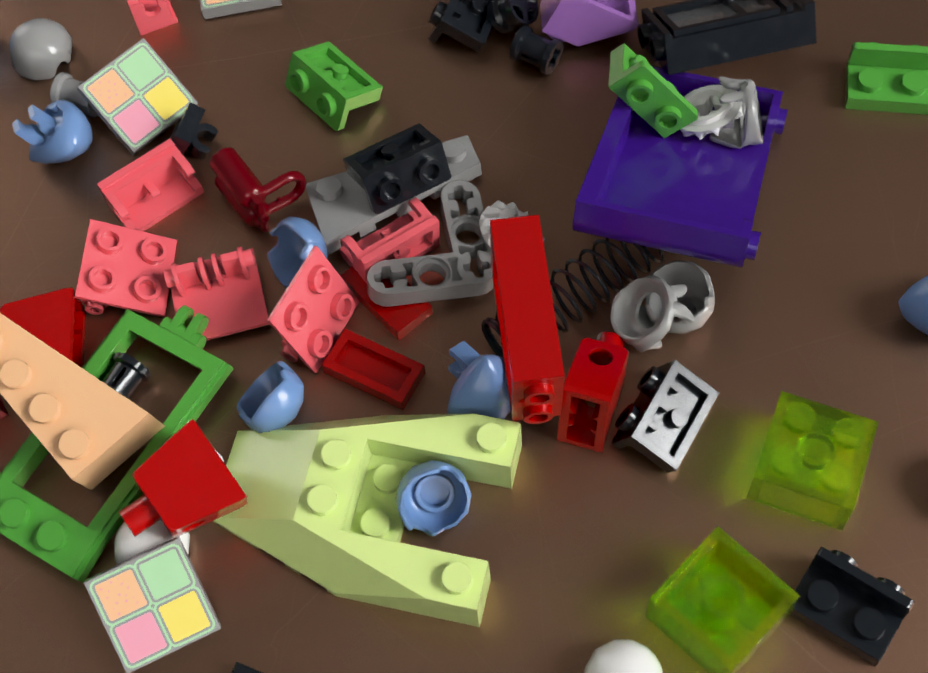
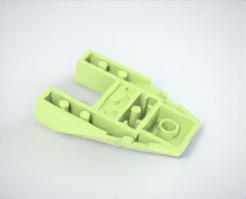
M474 413L381 415L287 425L283 428L263 433L252 429L237 431L226 467L247 495V504L212 522L258 550L262 549L282 561L286 567L296 573L303 574L325 587L334 596L480 627L491 581L489 561L400 543L404 523L397 509L396 495L401 478L411 467L431 460L453 465L464 474L466 480L512 489L522 448L521 423Z

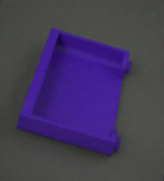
M652 66L666 81L671 82L683 97L691 91L704 86L721 85L717 78L687 72L668 75L662 67ZM756 86L764 143L747 145L741 149L730 148L713 142L709 138L710 134H707L700 140L695 134L685 137L682 131L678 130L670 136L663 138L618 96L576 199L572 230L743 268L745 259L754 261L761 232L753 231L752 226L773 134L782 135L788 112L787 109L780 108L783 91Z

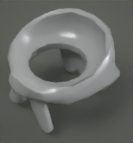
M720 76L719 82L723 87L740 90L723 94L719 98L720 103L742 101L743 116L734 120V128H723L719 130L718 136L710 133V140L736 149H741L747 145L764 143L761 111L755 83L751 79H732Z
M646 276L633 280L622 288L613 299L611 324L614 332L624 342L632 345L639 352L661 348L662 343L660 340L670 330L673 317L684 319L690 323L695 320L690 310L685 305L677 302V298L683 297L686 294L687 286L685 284L668 285L664 279L656 276ZM653 292L657 293L662 301L661 316L656 324L651 323L646 308L641 305L643 299Z

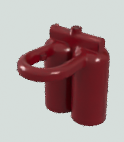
M231 147L219 150L210 160V167L217 175L215 178L216 187L247 226H258L264 233L269 231V216L295 202L306 189L307 180L297 170L286 172L263 186L236 150ZM296 181V185L290 193L281 198L278 197L270 204L266 203L265 198L267 195L287 183Z

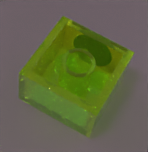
M781 391L747 499L843 530L854 511L879 422Z
M717 526L649 598L646 617L708 673H738L790 615L800 595Z

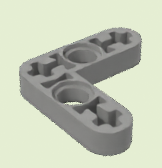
M461 180L452 181L445 185L441 191L440 213L449 253L384 260L370 267L367 273V294L375 304L388 307L480 296L492 290L491 248L484 240L479 226V219L484 209L480 193L472 183ZM454 199H461L462 203L466 204L465 215L459 216V206ZM461 231H472L480 239L475 243L465 244L459 241L456 235ZM477 258V269L483 277H475L474 273L470 271L471 259ZM435 271L444 277V281L438 285H427L420 280V276L424 272ZM412 275V286L410 287L407 286L406 276ZM390 279L393 287L385 288L381 280Z

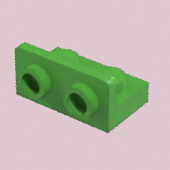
M330 42L292 52L285 86L335 131L345 128L350 110L379 101L383 89L378 82Z
M854 42L845 67V109L928 115V47Z
M625 43L611 51L608 87L663 138L670 136L697 120L698 110L677 91L671 82L666 81L649 64L645 57L636 55Z

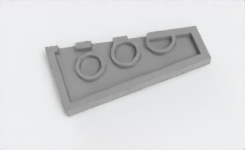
M468 135L442 142L451 172V179L415 196L416 198L421 200L429 196L436 199L441 196L442 189L449 182L456 180L469 182L482 175L479 158ZM347 171L306 183V191L319 230L324 237L327 254L340 249V241L345 236H352L357 233L361 238L376 230L375 223L394 213L400 218L412 211L408 204L409 200L380 214H375L370 208L365 190L348 175Z

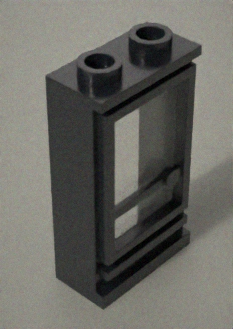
M688 0L652 8L653 13L648 8L641 9L643 23L637 26L641 48L646 49L650 53L652 61L654 63L657 62L668 75L817 43L815 1Z

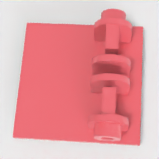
M90 219L74 298L82 299V303L86 305L85 311L94 315H100L105 308L113 306L164 318L169 288L167 287L163 271L171 269V264H174L177 240Z
M242 246L237 247V251L221 254L219 257H217L216 253L211 254V259L204 260L201 256L197 258L198 262L195 263L190 262L178 266L174 263L171 264V269L163 271L167 287L171 288L175 314L180 307L186 305L194 310V316L197 313H201L209 318L208 325L202 334L206 337V341L270 324L267 321L269 315L253 248L243 250Z
M313 246L267 319L283 338L281 342L283 347L280 352L281 355L294 363L300 358L314 374L318 372L360 302L317 246Z

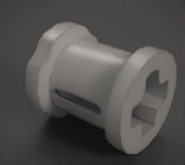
M59 73L51 85V103L63 99L83 110L85 115L97 117L98 114L77 91L78 86L83 81L74 80L68 73Z

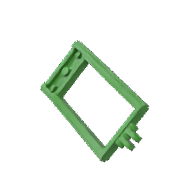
M183 305L173 319L165 317L160 325H157L127 309L83 365L82 368L102 381L114 364L112 359L116 352L125 353L137 336L202 371L163 423L165 427L154 435L88 526L23 488L24 484L49 453L32 432L0 473V534L71 578L84 583L108 542L124 521L119 511L143 495L132 477L134 471L187 422L192 419L196 422L234 369L230 364L203 350L207 339L202 334L208 325V317L201 313H197L194 316V310Z

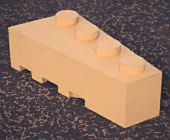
M0 313V394L73 481L92 490L165 427L147 411Z

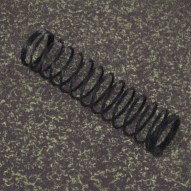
M609 238L605 240L597 239L593 242L592 250L583 249L579 252L578 260H567L565 270H553L550 284L557 300L567 315L575 322L581 323L583 317L578 305L566 290L555 283V274L558 272L565 274L569 287L579 303L587 311L595 313L597 308L592 295L583 283L568 271L569 264L572 262L579 264L582 276L593 294L599 300L609 303L610 293L606 285L592 268L582 262L583 254H592L601 277L609 287L619 292L624 288V284L618 272L627 281L632 282L638 279L635 267L647 274L651 272L649 258L656 263H664L663 250H658L661 259L658 260L645 246L633 244L647 264L648 269H644L632 257L625 242L620 241L626 255L616 245L609 242ZM597 244H606L608 255L615 268L606 258L595 251ZM610 247L618 252L626 261L633 273L634 279H631L620 268ZM597 257L612 271L618 280L620 289L614 286L600 267ZM584 268L598 281L607 299L603 298L593 287ZM571 279L584 291L593 309L579 296ZM558 290L572 304V306L576 310L579 319L576 318L567 308ZM553 303L554 311L559 316L565 327L564 329L556 321L557 328L563 333L569 332L568 323L565 317L557 308V306ZM496 311L495 319L487 317L482 321L481 327L484 337L497 356L503 357L502 347L497 342L490 328L492 327L500 336Z

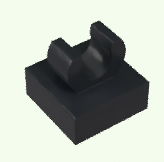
M191 102L179 118L170 139L182 155L188 149L192 156L198 159H205L211 148L201 144L198 137H203L212 142L218 130L211 124H200L205 109Z

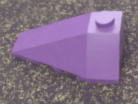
M541 0L542 32L552 39L562 42L566 41L578 47L633 31L639 24L635 0Z

